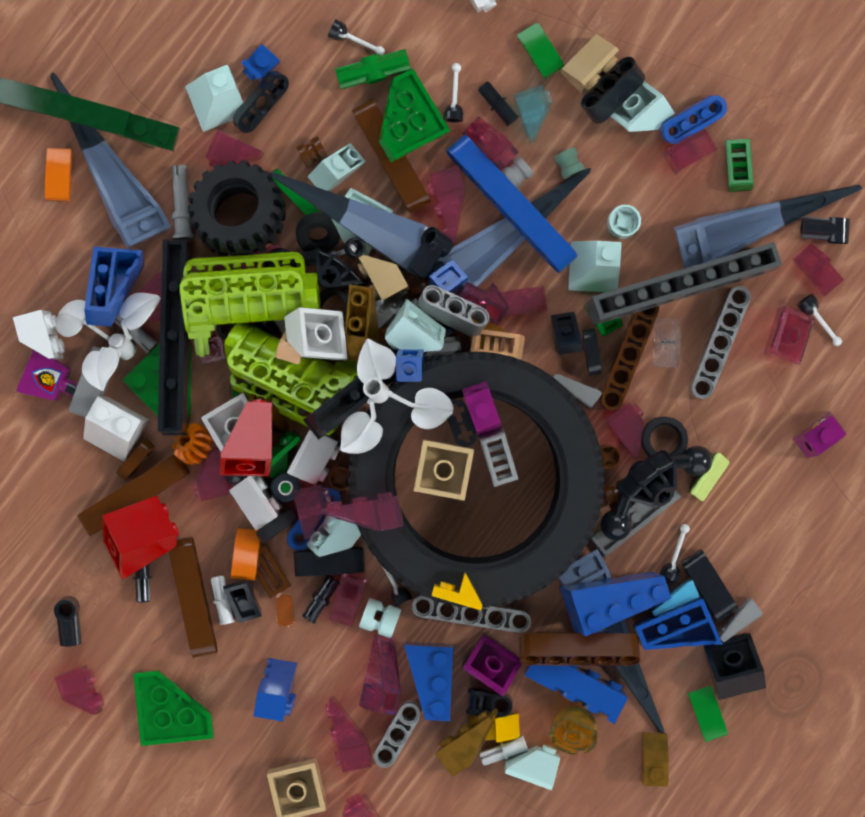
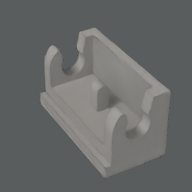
M407 291L399 293L393 299L391 298L387 301L381 299L375 302L378 330L390 325L402 307V299L407 295ZM416 299L410 301L411 303H413V304L416 306V304H417V300H416Z

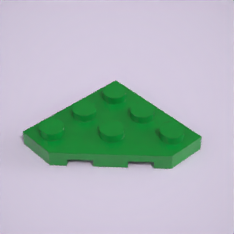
M414 69L394 77L390 82L378 142L392 163L451 131Z
M160 344L122 379L157 416ZM189 344L188 418H189V417L191 416V414H192V405H191V391H192V346H191L190 344Z
M160 670L133 673L141 746L214 739L212 713Z

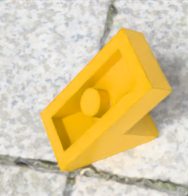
M466 572L464 573L459 591L455 590V585L441 581L440 585L434 584L433 597L477 610L482 609V602Z
M510 713L505 717H495L485 740H496V743L520 738L519 713ZM470 715L471 725L476 722L474 719L477 716Z

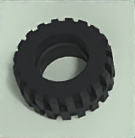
M234 160L227 161V165L221 166L219 163L213 166L215 168L213 171H205L202 174L203 179L201 181L197 180L193 185L195 192H191L188 199L191 203L188 206V214L191 217L190 222L202 243H205L212 252L217 251L218 255L222 257L228 256V254L231 256L253 255V252L258 250L260 253L267 250L265 245L268 243L273 244L277 240L275 234L282 232L284 226L281 221H284L286 218L284 199L273 178L267 171H263L261 166L253 164L251 167L249 161L243 160L240 161V164H236ZM250 194L258 199V208L253 217L247 222L238 226H225L216 221L219 206L230 196Z

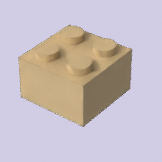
M423 439L413 490L415 492L465 501L474 449Z
M317 758L269 769L267 777L277 817H302L326 811L328 803Z

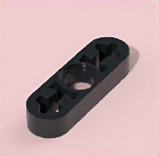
M279 71L269 72L233 116L234 126L243 133L252 132L287 91L289 86L288 78ZM275 80H277L279 83L277 87L274 84ZM268 89L272 94L269 95L265 91ZM261 96H265V104L262 107L257 108V99ZM250 109H253L256 113L253 114ZM244 117L248 120L246 124L242 121Z

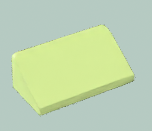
M714 452L712 455L713 462L710 470L704 475L697 477L688 490L690 494L701 501L706 499L730 463L728 459L718 452Z

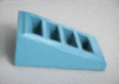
M689 578L670 593L671 599L653 606L651 612L657 617L699 599L700 596L693 580Z

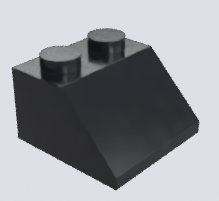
M750 633L730 638L719 645H703L718 700L766 688L764 669Z

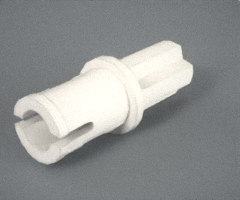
M221 575L211 578L215 598L213 604H216L219 625L235 622L232 608L223 591V586L227 585L225 577Z
M521 736L518 739L504 744L500 742L501 745L481 751L479 756L482 764L486 766L503 759L507 761L509 760L508 757L529 750L524 736Z

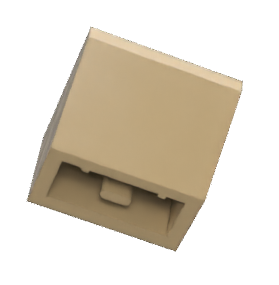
M596 34L562 68L561 74L580 93L585 89L589 91L601 78L600 74L602 72L606 74L616 64L618 60L616 56L619 49Z
M366 255L359 256L361 263L357 264L365 279L370 277L373 284L369 287L374 288L376 300L383 299L387 301L399 293L409 290L396 264Z

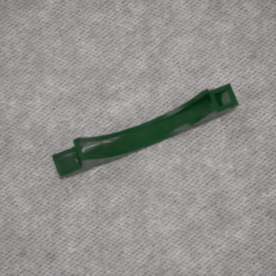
M0 78V104L21 111L44 114L85 125L155 149V147L174 152L180 127L90 100Z

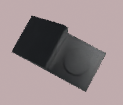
M575 311L551 315L555 347L558 354L583 351Z
M243 580L223 586V591L239 623L262 617L261 608L254 595L253 580Z

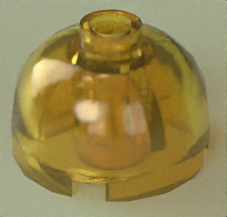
M569 706L561 709L554 715L548 734L552 738L554 747L560 751L576 755L577 751L584 750L585 754L596 746L598 724L595 717L588 710L578 706Z

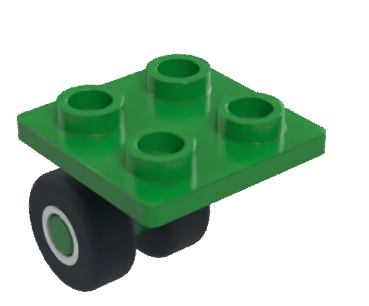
M296 429L292 432L288 430L286 434L284 433L278 439L280 443L272 448L269 484L272 495L281 502L294 500L300 492L298 478L287 473L289 470L287 452L301 440Z

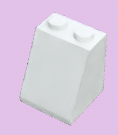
M97 396L85 418L83 439L125 462L131 455L150 420L109 397Z

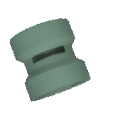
M575 147L553 157L556 165H559L562 169L560 174L563 180L585 170L583 163L579 162L577 158L578 152Z

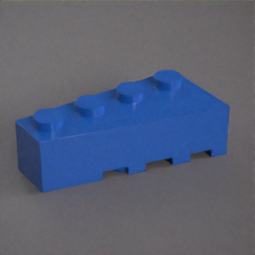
M652 571L626 575L620 578H607L601 581L559 586L574 631L585 637L671 599L665 577Z
M528 665L524 672L526 677L552 691H560L562 696L572 702H582V705L587 710L595 714H600L601 712L607 715V720L613 724L616 723L628 699L625 692L621 690L623 687L621 684L611 679L609 682L600 679L601 674L589 668L587 671L578 668V666Z

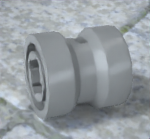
M520 156L513 160V164L510 167H505L501 170L516 188L521 186V182L524 179H529L534 175L531 168Z

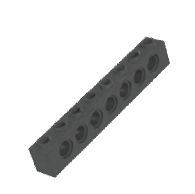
M775 242L592 296L586 302L594 326L772 272L782 266V262Z

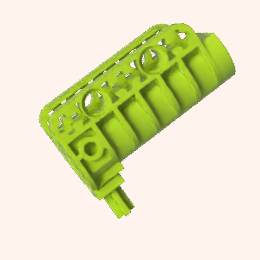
M297 252L196 258L187 261L184 266V277L180 283L186 332H188V339H194L195 352L200 357L210 355L208 338H211L215 325L285 320V316L299 307L321 309L317 272L306 273L304 258ZM290 259H295L296 263H300L297 264L296 268L291 265L280 267L279 260H283L282 264H289ZM272 261L276 267L262 268V263ZM255 262H258V267H257V268H255V267H250V266H254ZM232 263H234V264H233L234 270H231V265H230V264H232ZM241 263H246V266L249 268L242 269L236 267H240ZM217 264H221L226 270L213 271L212 268ZM206 265H209L208 272L205 270ZM192 266H196L197 270H205L196 273L189 272Z
M237 323L224 342L228 368L232 372L230 376L232 389L240 394L244 393L248 398L251 394L256 395L257 398L261 396L255 392L258 387L268 391L266 395H262L265 400L266 398L272 399L280 414L306 427L308 426L303 421L306 417L298 414L300 408L312 413L358 376V362L345 360L343 363L337 361L333 365L320 358L302 357L300 363L295 364L276 358V351L280 342L279 338L249 323ZM237 379H244L246 380V383L242 382L240 385H238ZM278 399H280V400H286V401H288V404H285V403H284V404L281 406V405L279 404V400H278ZM336 426L326 435L334 433L337 430L338 426Z

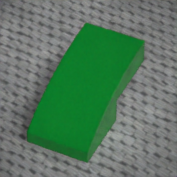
M538 22L517 34L518 40L544 79L565 66Z
M711 685L688 693L705 743L728 735Z

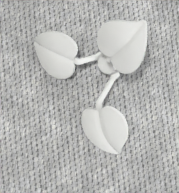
M135 293L124 301L119 311L120 317L124 319L121 322L124 335L116 333L110 337L96 326L87 325L109 342L108 348L102 347L100 351L90 352L83 362L82 373L92 386L104 391L107 381L118 366L119 358L128 360L134 356L136 346L130 341L132 336L129 334L128 329H137L145 323L161 299L158 295ZM71 301L60 310L56 317V329L60 335L64 337L74 336L81 330L83 324L86 325L85 301Z
M367 339L359 355L357 374L360 381L364 383L363 391L365 395L369 397L367 403L370 406L371 417L365 412H356L345 420L341 431L340 450L344 453L359 454L371 450L379 443L383 428L380 424L374 422L376 419L374 404L383 403L388 397L414 408L411 413L412 421L419 428L425 430L434 429L449 418L454 411L453 404L443 392L434 388L419 390L415 396V403L389 391V388L383 383L382 379H388L395 373L396 356L387 347Z

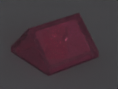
M787 306L778 307L764 354L801 365L815 318Z

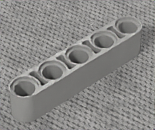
M743 286L730 289L724 298L689 386L691 395L697 399L708 398L714 392L751 299L749 290ZM735 291H740L744 296L741 304H736L732 299ZM727 313L733 315L735 319L732 327H727L723 323V317ZM717 336L725 339L726 345L722 350L714 346V339ZM709 358L716 362L717 367L714 372H708L705 369V362ZM699 381L705 382L708 387L704 395L696 392V384Z
M419 594L412 603L414 614L421 618L516 633L527 631L531 624L528 613L520 608L490 606L478 610L476 618L468 619L464 615L466 607L453 606L454 612L451 615H443L440 611L443 603L431 600V598L426 596L423 597ZM421 599H425L430 603V608L425 612L419 611L416 607V603ZM492 611H499L502 614V619L498 623H492L488 619L489 614ZM519 614L526 617V623L521 627L515 626L512 621Z

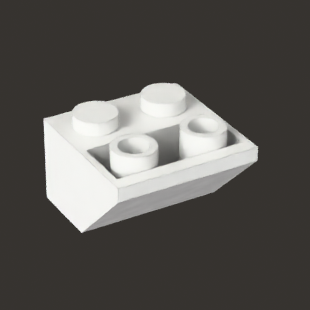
M38 310L13 317L19 342L49 359H64L62 353L65 352L63 340L61 338L58 339L55 315H52L49 311Z
M248 476L229 491L257 531L281 515L280 509L283 506L274 496H270L266 490L269 488V485L263 476Z

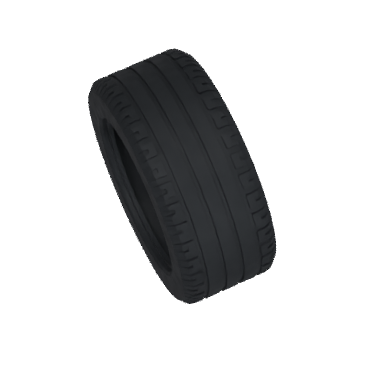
M463 352L432 359L422 364V381L398 382L395 380L388 388L394 394L415 403L416 393L424 388L437 389L443 392L450 400L464 397L462 389L486 381L493 399L506 402L518 408L532 419L542 431L552 451L556 483L554 496L544 520L525 541L500 554L487 557H466L445 552L433 546L418 534L402 511L395 487L396 461L406 435L415 424L411 418L414 408L391 397H388L383 403L374 404L376 412L374 422H377L383 428L379 443L367 452L351 454L348 483L352 512L365 544L380 565L401 584L406 585L423 597L426 596L443 604L447 603L452 604V606L466 608L467 606L433 597L434 584L440 585L441 581L455 585V590L459 591L464 573L466 572L482 602V608L506 605L532 596L533 593L543 590L552 584L551 582L556 578L558 579L568 570V567L572 563L574 564L581 555L585 545L587 546L593 534L595 525H597L604 496L605 477L600 444L598 443V437L593 425L576 398L559 381L542 369L521 359L490 352ZM369 410L367 414L371 417V411Z

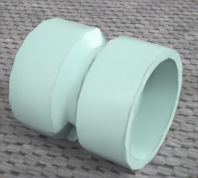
M630 205L616 207L607 219L609 233L618 239L631 237L641 225V216L638 210Z
M369 597L359 627L371 632L376 629L379 635L391 639L401 609L391 605L384 607L382 602ZM375 613L382 615L380 622L373 619Z

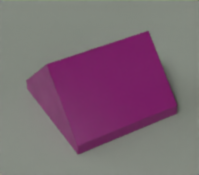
M483 634L463 662L462 669L501 696H504L522 663L520 658Z

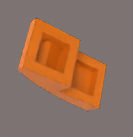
M47 148L45 168L46 201H70L72 149Z
M237 528L231 578L256 579L261 542L256 535V530Z

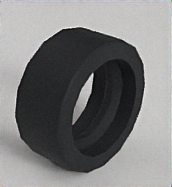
M663 416L654 418L646 424L642 430L641 444L648 457H652L657 453L651 446V433L655 428L662 425L674 428L679 437L678 446L669 454H684L689 439L687 430L681 422L675 418Z

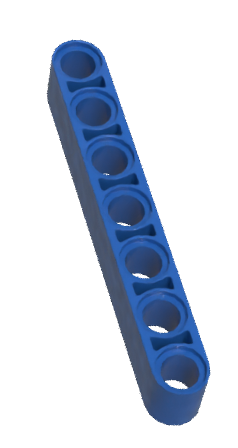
M464 134L446 150L447 155L557 273L564 270L578 257L567 241L467 135Z

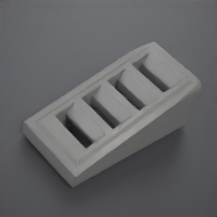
M559 374L553 375V378L559 381L587 408H592L602 395V392Z
M499 428L478 435L494 487L518 480L504 430ZM501 440V442L487 446V443ZM503 448L504 452L490 456V452ZM507 459V462L493 466V462ZM510 469L509 473L496 476L495 472Z
M751 597L745 599L718 635L722 642L727 641L762 616V611Z

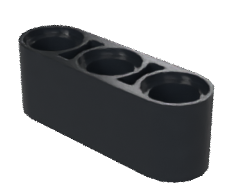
M629 56L619 60L582 98L581 106L593 123L598 124L606 121L643 84L645 74L635 59Z
M353 547L321 557L317 556L312 550L293 552L295 577L365 572L363 547Z
M702 549L681 561L683 568L690 579L693 580L696 589L717 621L739 609Z

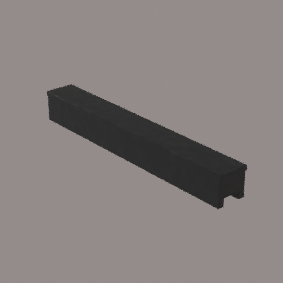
M163 239L157 431L162 433L163 436L187 435L190 339H188V332L185 329L180 296V283L184 277V266L187 261L192 259V243L187 239L178 241Z
M438 322L446 329L444 339L455 331V329ZM392 348L391 351H392V352L395 354V356H396L398 350H395V349ZM396 370L390 378L382 379L386 386L396 379ZM358 376L303 419L318 440L368 401L369 397L363 391L364 383L360 381Z

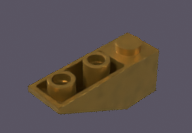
M349 285L345 324L347 360L358 362L361 349L367 339L379 343L374 288Z
M496 708L489 713L486 710L474 719L475 723L472 725L469 723L464 724L456 731L457 735L454 737L448 735L439 742L441 747L435 755L452 777L469 767L478 756L497 715L498 710Z

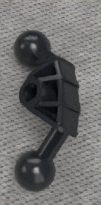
M315 247V250L299 252L304 258L305 266L316 264L318 280L326 289L346 291L349 290V285L363 287L367 285L366 281L357 275L352 266L346 265L335 254L331 255L319 247ZM274 248L268 253H281L290 251L285 248ZM290 259L289 264H282L283 260H279L280 267L291 265L296 268L297 264H300L296 263L295 259ZM272 261L264 262L265 268L276 267ZM333 274L336 278H334L333 283L330 284L327 280L331 279V275Z
M692 446L683 455H670L666 450H660L646 460L635 462L630 467L627 476L617 484L616 489L621 494L615 509L606 512L601 519L600 528L604 536L614 541L626 538L632 528L631 519L627 514L632 501L648 506L666 505L673 498L677 487L676 469H684L689 475L694 477L704 475L712 466L713 457L710 451L703 446Z

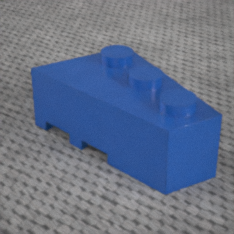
M93 247L84 308L86 325L112 326L122 304L127 299L144 267L143 250Z
M702 597L657 617L653 615L633 624L644 650L722 644Z
M405 642L404 647L425 720L450 721L453 644Z
M268 658L267 668L264 671L265 678H262L257 692L253 717L283 722L286 715L290 716L296 700V694L292 693L297 667L296 662Z

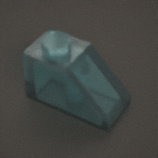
M543 85L514 94V100L529 143L535 142L549 113V104L553 103L549 90L544 91Z

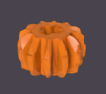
M193 422L192 424H187V435L173 437L176 442L172 445V448L174 449V455L184 463L190 465L194 463L200 464L202 458H207L208 451L212 450L210 445L214 440L211 438L207 428Z

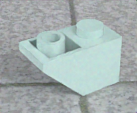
M350 143L322 160L309 174L308 178L316 187L331 191L366 161Z
M335 506L326 515L324 522L312 534L306 545L317 556L321 557L352 548L361 534L356 525L355 518Z

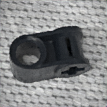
M468 688L470 698L466 714L478 716L485 710L489 713L496 708L495 702L498 699H505L509 703V707L505 710L497 709L496 717H505L511 713L513 699L508 693L501 696L496 691ZM477 697H479L478 707L476 706Z

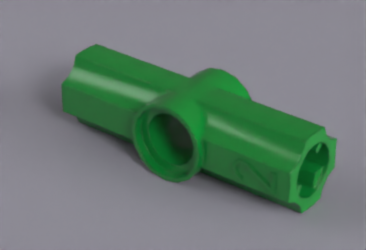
M406 49L385 55H370L360 59L357 63L336 68L335 71L340 88L343 90L364 83L369 85L387 79L388 76L406 72L411 67Z

